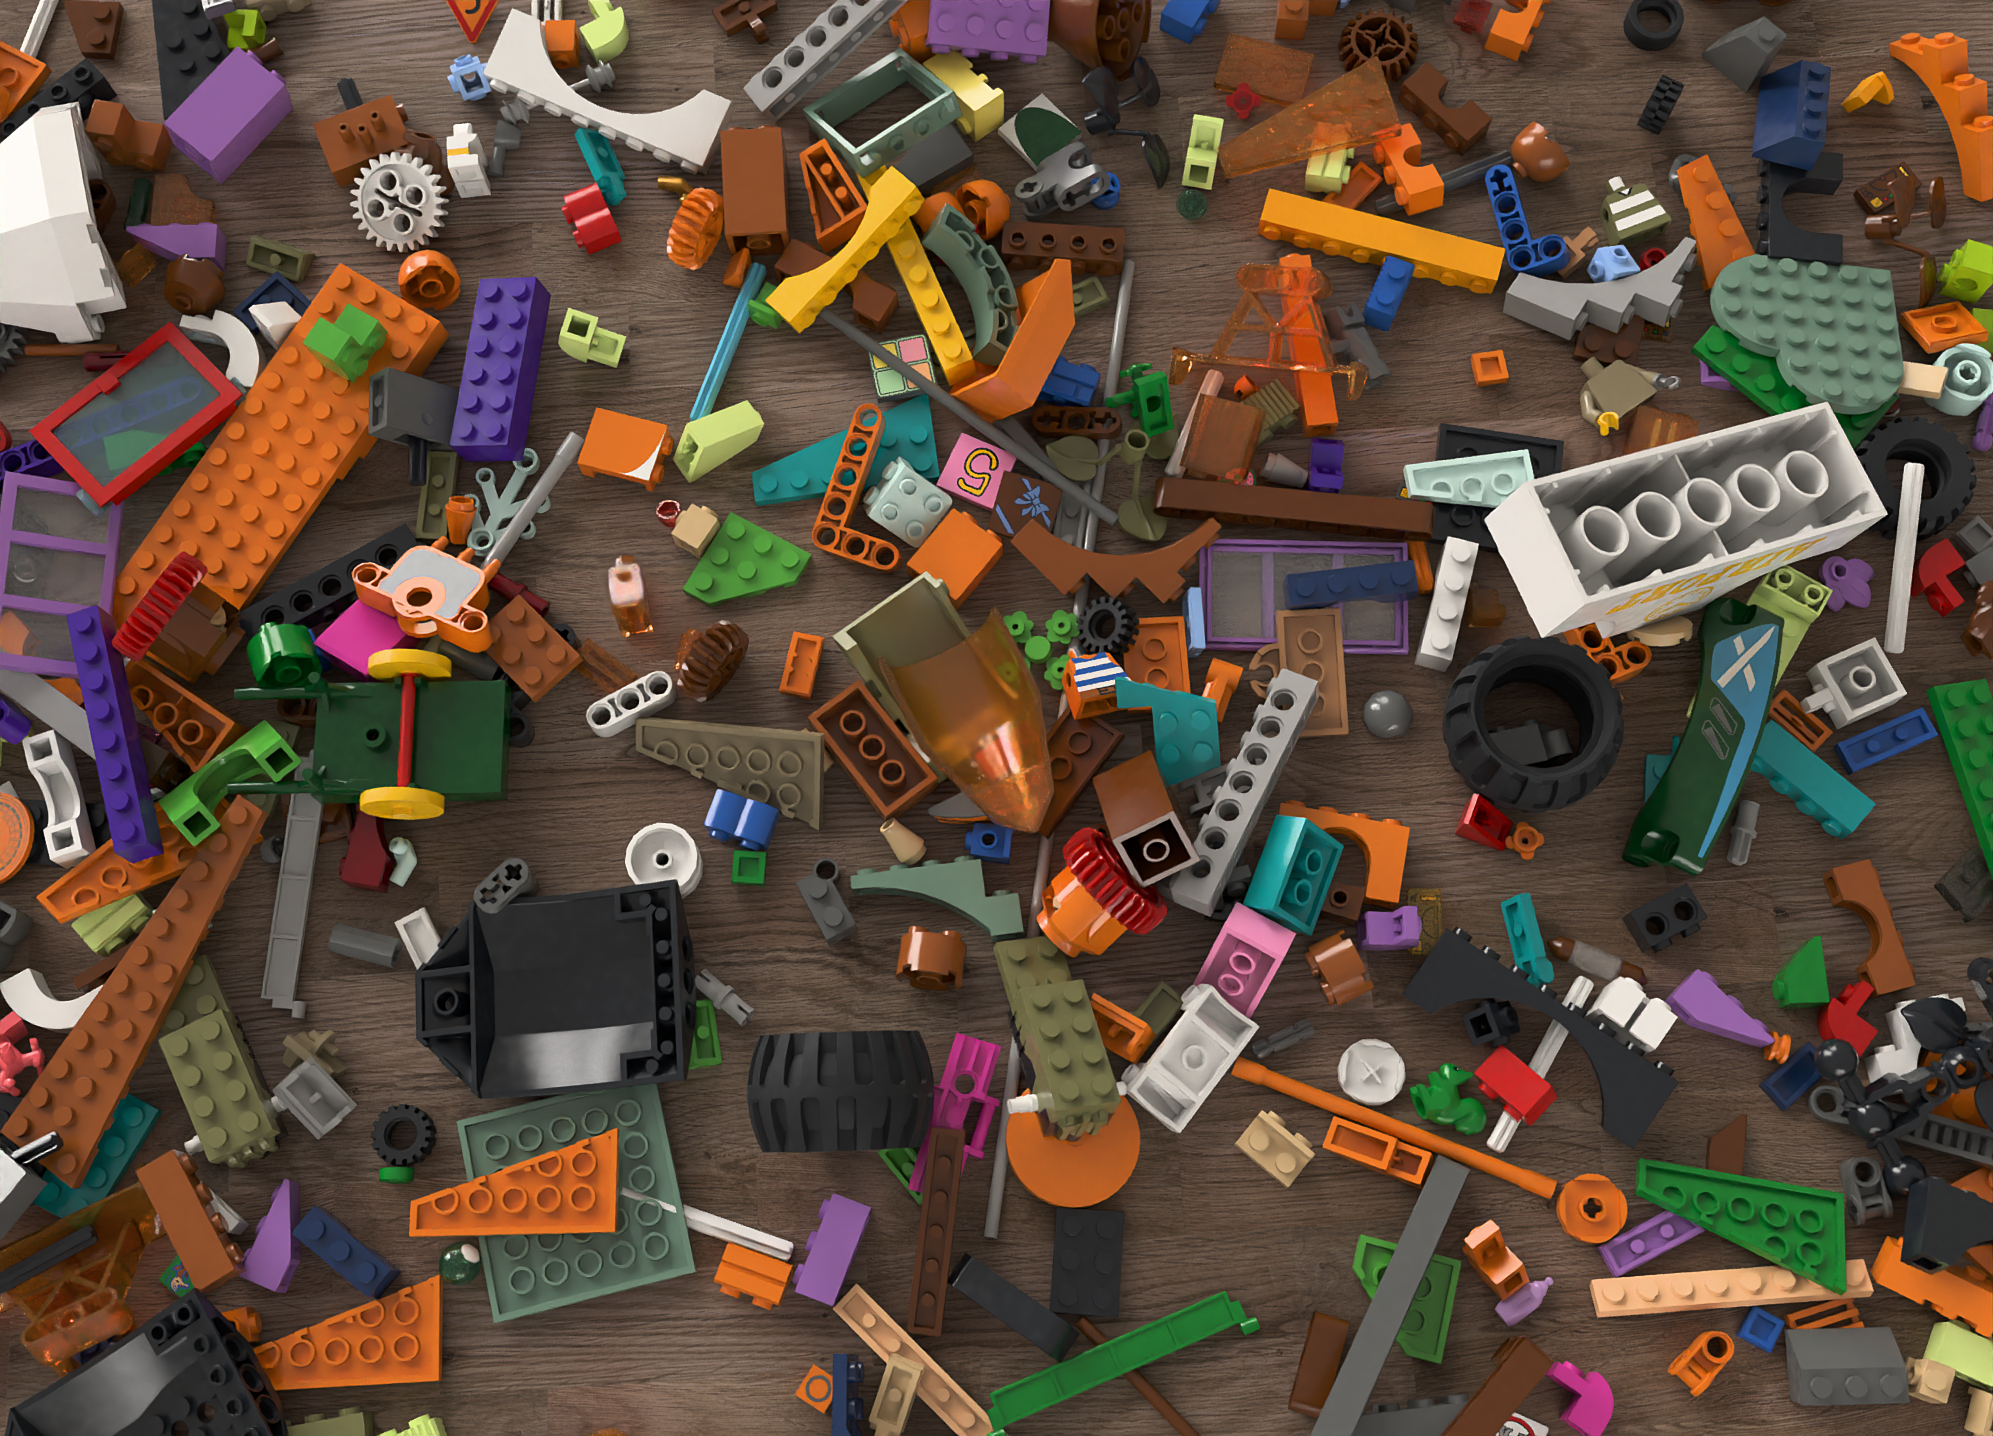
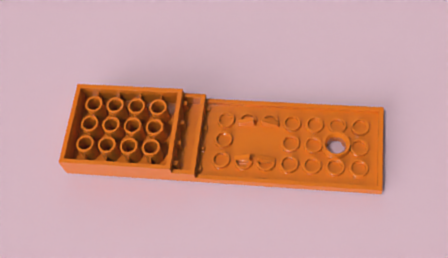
M339 263L242 400L238 409L230 417L117 577L112 617L115 619L117 632L169 563L179 552L183 551L194 556L207 566L208 572L202 579V584L226 599L227 602L239 609L240 612L248 608L336 479L338 478L342 481L358 457L364 460L378 440L377 437L368 435L370 376L390 367L421 377L450 336L441 322L344 264ZM348 303L378 320L388 332L384 345L375 351L368 361L365 373L358 376L354 383L323 366L302 343L320 317L334 324ZM148 651L146 653L147 656L192 684H195L202 674L201 672L199 676L187 677Z

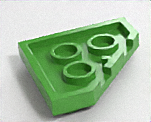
M730 512L684 585L683 592L709 607H715L732 599L740 597L744 599L766 593V590L797 585L810 564L812 555Z
M1359 1235L1352 1270L1372 1301L1397 1244ZM1437 1254L1433 1255L1396 1338V1342L1405 1356L1441 1364L1462 1261Z

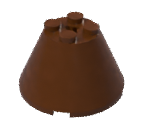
M1050 0L1047 40L1054 42L1092 70L1104 66L1112 72L1117 82L1126 80L1132 75V62L1138 56L1142 42H1148L1152 14L1151 0Z

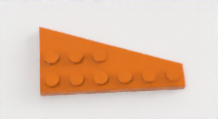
M620 1129L609 1130L599 1136L581 1140L568 1147L550 1151L503 1168V1170L483 1175L470 1182L411 1201L409 1237L617 1233Z
M439 1274L414 1286L406 1287L394 1294L371 1301L311 1327L303 1328L291 1335L253 1348L275 1391L442 1381L443 1275Z

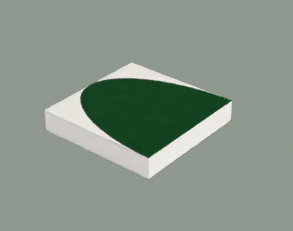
M1040 94L998 128V134L1036 172L1042 160L1082 138V132L1043 94Z

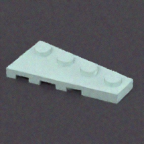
M1528 449L1405 465L1403 469L1409 499L1497 508L1524 482L1534 480Z

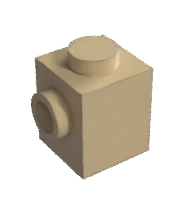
M691 504L687 511L683 510L675 521L676 527L671 535L675 545L701 559L721 528L718 515L706 506L699 508Z

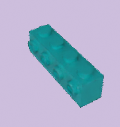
M1771 719L1765 724L1750 770L1760 773L1768 779L1770 786L1775 791L1790 797L1802 813L1812 815L1821 823L1824 831L1831 836L1842 840L1851 834L1876 803Z

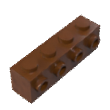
M1006 221L1003 227L1001 260L1005 268L1013 271L1034 269L1044 273L1050 270L1054 260L1058 258L1071 260V274L1073 275L1095 273L1103 277L1121 275L1125 228Z

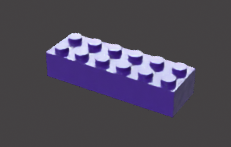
M537 277L480 279L450 447L466 462L523 461L551 294Z

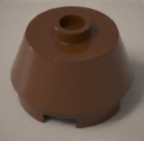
M182 254L176 260L170 262L166 268L164 296L168 303L179 312L190 316L202 315L223 301L226 287H224L221 279L224 274L213 262L206 258L199 261L189 258L188 254Z

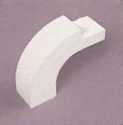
M215 310L213 319L203 315H195V317L182 315L179 327L189 339L217 344L229 349L230 361L225 377L246 396L268 365L262 347L249 329L234 316L219 310Z
M27 968L1 982L0 990L8 1005L24 1020L53 1032L69 1034L103 985L77 999L58 1001L50 992L42 973Z

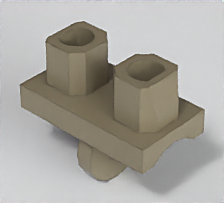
M315 1029L309 1034L302 1031L294 1037L291 1034L287 1035L283 1041V1044L288 1048L282 1058V1062L290 1069L294 1070L310 1056L332 1079L344 1075L348 1069V1066L336 1057L339 1049L333 1043L337 1035L332 1030H327L323 1034H320Z

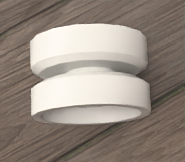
M656 823L644 827L633 836L626 850L625 864L630 878L636 885L676 879L678 880L681 897L684 899L696 889L702 878L703 861L698 847L684 829L674 824Z

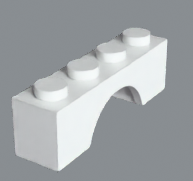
M1450 536L1447 537L1441 549L1435 574L1432 601L1420 637L1414 664L1443 672L1450 665L1479 544Z
M53 729L23 739L22 743L28 768L37 780L47 804L49 822L48 826L43 829L50 860L68 869L78 865L96 851L70 741Z

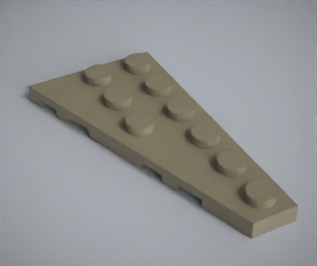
M642 716L636 719V751L668 765L674 764L690 771L691 775L700 779L702 777L717 783V786L746 799L777 808L782 811L783 815L792 819L796 817L803 820L817 830L823 827L825 733Z

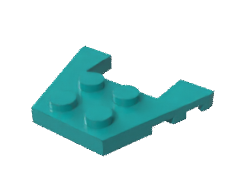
M1124 677L1115 678L1118 709L1152 707L1156 761L1170 786L1221 766L1215 699L1178 690H1166L1158 688L1153 684L1130 681Z

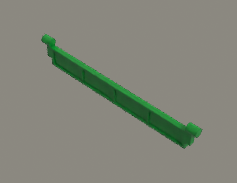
M1224 1290L989 1393L993 1408L986 1410V1413L994 1431L986 1434V1436H1006L1002 1427L1235 1324H1239L1242 1334L1246 1336L1259 1330V1323L1255 1316L1247 1319L1239 1300L1231 1303Z

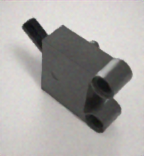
M53 1131L15 1152L0 1140V1241L48 1184L30 1165L59 1151L63 1147L64 1141L58 1132Z

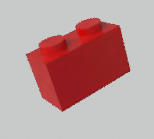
M1502 1044L1474 1072L1480 1083L1477 1088L1489 1100L1493 1101L1497 1098L1505 1105L1502 1108L1503 1111L1517 1123L1522 1119L1531 1126L1558 1098L1553 1087Z

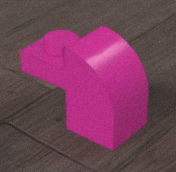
M1567 1361L1563 1364L1560 1362L1553 1363L1545 1375L1574 1395L1560 1419L1583 1436H1601L1611 1419L1614 1407L1612 1391L1607 1381L1598 1372H1588L1586 1377L1582 1379L1583 1372Z

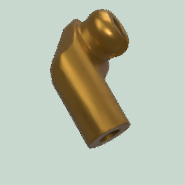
M661 175L658 178L657 185L660 190L677 192L681 196L678 201L679 204H682V201L686 200L687 195L694 190L682 177Z

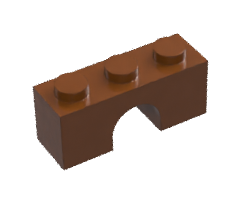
M1426 62L1402 83L1398 100L1407 111L1413 112L1419 117L1427 129L1437 133L1444 140L1447 147L1456 150L1463 156L1487 134L1492 118L1472 100H1469L1464 106L1457 109L1444 106L1440 99L1444 96L1449 80L1430 63Z

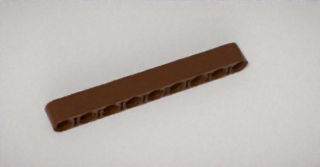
M1164 477L1157 479L1155 482L1152 511L1156 515L1202 521L1214 518L1217 522L1423 542L1431 540L1433 537L1435 508L1430 503Z

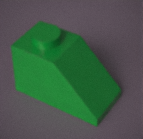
M1814 936L1803 942L1775 975V980L1772 983V993L1774 999L1778 1000L1779 1009L1813 1008L1830 1002L1821 936Z

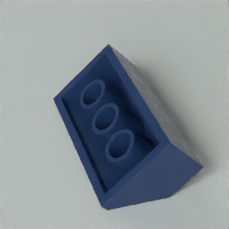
M1801 60L1761 77L1752 157L1812 171L1825 144L1831 67L1824 66L1818 62L1811 63Z

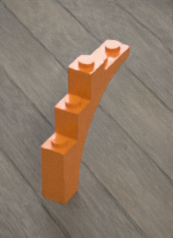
M1950 32L1938 34L1935 36V39L1921 37L1919 33H1909L1901 36V40L1889 43V54L1904 62L1917 73L1933 94L1944 114L1957 149L1964 195L1980 202L1992 199L1993 116L1988 115L1987 81L1975 78L1973 74H1969L1967 40L1954 36V33Z

